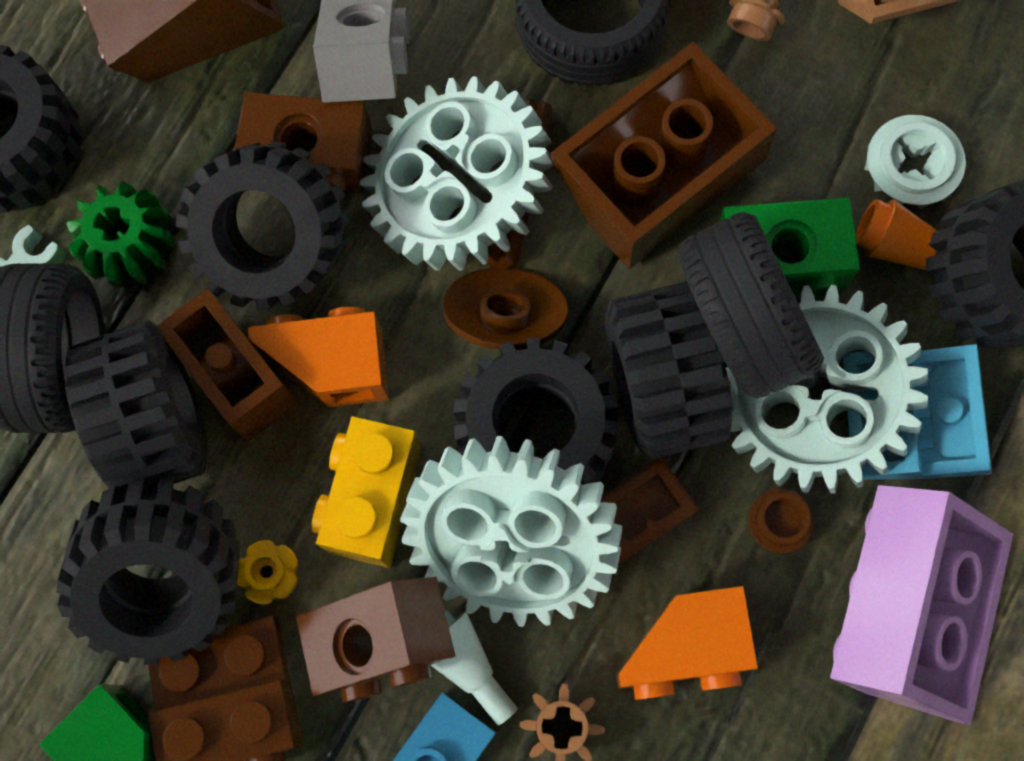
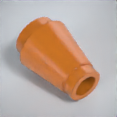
M875 199L864 212L855 231L856 245L864 248V255L867 257L926 270V258L935 256L936 250L929 246L933 233L938 230L894 199L888 203Z

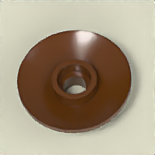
M487 268L468 273L454 281L446 290L443 298V315L449 327L462 338L474 344L492 349H500V345L513 341L515 350L527 349L526 338H541V344H544L557 336L567 321L568 303L561 290L546 278L520 269L501 270Z

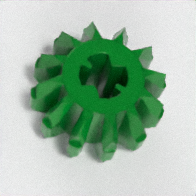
M122 180L112 195L106 187L97 185V200L92 204L87 201L76 200L77 208L83 214V217L66 222L68 232L75 238L68 245L69 251L78 262H83V270L94 280H101L105 277L112 286L122 288L130 274L137 283L146 284L147 274L145 269L153 265L155 268L166 269V261L159 254V251L176 247L175 238L168 231L173 225V218L165 207L159 206L158 198L150 190L144 188L137 192L131 184Z

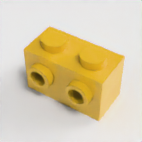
M351 416L347 434L339 432L332 446L329 468L336 471L330 494L329 496L322 494L319 497L313 513L311 530L313 533L318 534L316 544L329 554L391 568L402 526L400 519L407 504L406 498L412 487L422 451V445L415 431Z

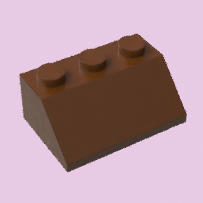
M692 42L550 153V158L589 226L630 270L764 162L769 153L777 127Z

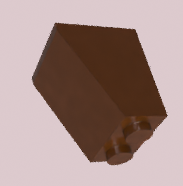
M79 0L83 10L91 20L98 39V52L107 66L117 72H123L147 83L276 33L286 26L275 0Z

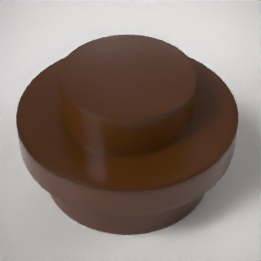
M784 488L766 491L755 500L750 508L748 515L750 533L756 543L769 552L788 554L797 551L809 541L814 531L815 519L813 510L807 500L795 491Z

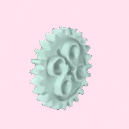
M472 76L465 91H463L454 78H449L445 94L440 96L431 85L425 86L424 103L418 105L414 100L407 97L404 99L408 114L403 119L396 115L388 114L386 119L393 128L389 135H373L372 139L382 149L380 154L368 155L363 159V162L375 174L360 180V185L371 194L370 197L362 202V206L374 217L370 223L371 227L384 238L383 241L396 253L402 252L415 265H418L424 259L436 271H440L447 258L454 267L461 271L464 270L469 253H472L483 265L488 263V246L493 243L503 251L508 252L510 245L506 234L511 229L524 235L530 232L521 218L525 212L542 214L544 211L539 202L534 198V193L552 190L553 185L542 173V171L555 166L549 152L545 149L552 142L546 131L540 126L542 121L534 109L526 105L517 91L507 94L500 82L496 80L486 90L478 77ZM461 130L457 136L451 139L457 131ZM426 144L431 145L458 171L464 175H469L479 188L493 196L492 200L489 203H483L450 172L443 171L428 154L421 151V148ZM504 160L503 164L496 171L490 172L496 163ZM421 175L419 180L411 185L413 180ZM463 206L461 212L455 218L449 220L452 212L458 207Z
M809 285L803 286L799 306L825 358L821 369L814 375L806 376L803 380L792 384V386L788 385L782 390L771 392V395L755 398L746 395L741 390L730 369L726 368L730 385L732 410H734L732 411L730 432L743 430L732 443V447L738 455L756 448L750 466L758 473L771 463H774L773 479L779 486H782L793 472L798 474L800 488L803 493L810 491L815 477H824L828 490L833 494L837 491L839 475L846 473L858 488L862 487L863 475L861 468L867 464L877 472L885 475L888 469L882 453L886 450L905 457L908 453V447L898 435L899 432L919 434L922 422L908 413V410H920L928 407V395L910 388L928 381V369L908 366L921 356V346L919 343L899 345L907 334V323L902 320L885 327L884 323L888 315V308L885 303L879 304L869 313H866L864 311V295L859 290L851 297L847 304L840 303L836 285L830 286L824 301H815ZM852 350L867 351L875 358L873 366L859 374L844 371L839 366L841 358ZM818 378H827L831 389L824 390L821 400L811 399L808 388L815 387ZM867 390H875L879 396L875 400H867L846 391L865 392ZM788 402L800 409L798 419L787 428L776 429L766 424L768 411L779 403ZM843 411H854L860 413L867 422L860 434L854 437L843 438L835 435L830 430L831 421L837 414Z
M497 436L492 451L486 452L481 444L473 438L469 439L463 456L449 446L445 448L439 463L432 460L426 462L421 477L415 478L406 498L407 504L400 522L406 524L407 527L401 540L403 544L414 547L409 560L411 565H429L425 577L437 576L438 583L444 582L447 585L442 598L445 601L455 599L461 595L468 599L466 604L468 614L474 613L482 605L489 608L492 622L497 623L501 619L503 612L513 614L514 620L521 627H524L527 615L535 613L538 619L547 626L551 624L554 609L568 619H573L578 603L592 608L595 605L597 591L607 593L609 590L611 577L617 571L621 552L619 545L622 526L614 523L617 510L616 504L600 502L604 488L602 482H593L585 485L580 483L585 467L583 464L573 465L566 470L558 467L560 450L554 448L543 459L534 457L532 440L526 439L519 453L509 451L503 436Z

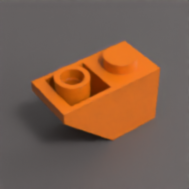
M340 307L329 311L328 317L304 320L299 315L284 314L268 318L266 325L248 327V338L259 353L328 408L389 400L383 332L374 311L365 312L360 307Z
M744 587L676 595L616 675L618 689L633 687L635 700L675 695L673 681L700 678L702 691L742 686L740 672L758 669Z

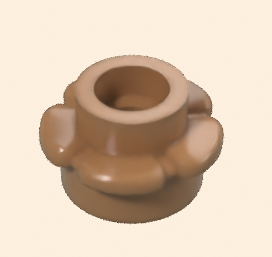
M778 0L729 1L733 9L727 20L728 25L736 32L751 39L769 41L775 28H778L779 25H783L785 22L784 15L778 10L780 5Z

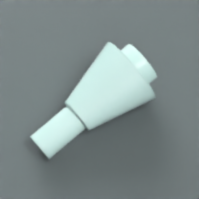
M446 609L445 614L456 657L432 664L431 666L466 693H472L498 726L509 719L518 708L492 676L493 670L467 611L454 617Z

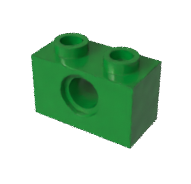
M850 198L723 207L719 222L724 219H730V216L741 212L755 215L771 248L787 246L797 252L801 260L799 263H785L776 257L793 293H802L803 286L809 285L815 299H825L830 286L836 285L839 295L842 293V290L847 289L860 269Z

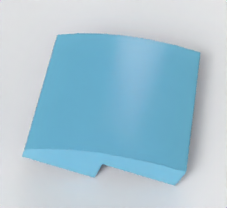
M977 344L921 351V356L908 365L928 369V381L910 388L928 395L927 408L908 410V413L922 422L921 431L919 434L900 431L898 435L908 447V453L905 457L886 450L882 454L885 458L888 472L882 475L867 464L861 468L863 480L925 479L993 474ZM867 351L846 353L843 356L844 371L852 374H859L869 370L875 362L874 356ZM867 390L865 392L846 391L867 400H875L879 396L875 390ZM847 411L849 436L854 437L865 428L867 421L860 413Z

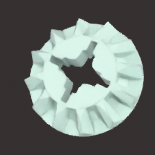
M905 115L888 121L876 131L868 145L865 170L870 172L874 180L875 192L883 191L900 204L917 205L922 210L932 203L944 202L953 193L964 176L966 159L960 140L945 124L927 116ZM904 152L911 158L919 155L924 156L931 152L926 164L922 168L924 175L916 169L908 173L904 171L900 174L898 172L906 158Z

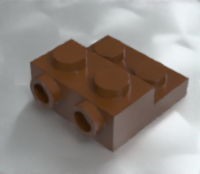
M269 616L226 627L221 635L213 634L212 644L201 652L190 648L188 658L173 662L169 656L162 657L159 660V664L148 665L155 711L148 713L156 761H286V751L304 747L278 617Z

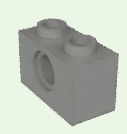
M321 0L313 50L323 103L396 98L398 74L408 73L406 44H410V29L407 7L397 8L396 0Z

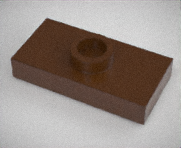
M662 457L604 494L600 501L615 503L617 506L614 523L622 526L619 545L621 552L618 566L695 515L699 510Z

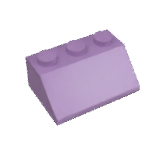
M878 485L873 507L868 512L865 521L866 535L858 567L850 581V599L842 632L834 645V664L830 678L865 694L971 726L1013 533L950 492Z

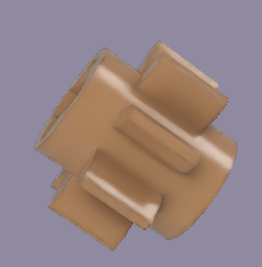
M562 684L559 690V701L548 704L543 696L535 693L532 696L534 702L542 710L537 721L525 720L520 722L521 728L537 731L540 740L532 747L529 756L531 758L537 757L547 749L556 754L555 761H566L565 754L576 751L583 760L591 761L590 751L583 743L588 734L600 735L605 733L604 727L588 724L585 713L593 707L595 699L593 697L585 699L579 706L568 702L569 689L567 684ZM559 707L569 708L571 720L581 722L582 726L581 734L570 736L568 747L563 748L554 746V736L549 733H543L542 727L544 719L555 718L556 709Z

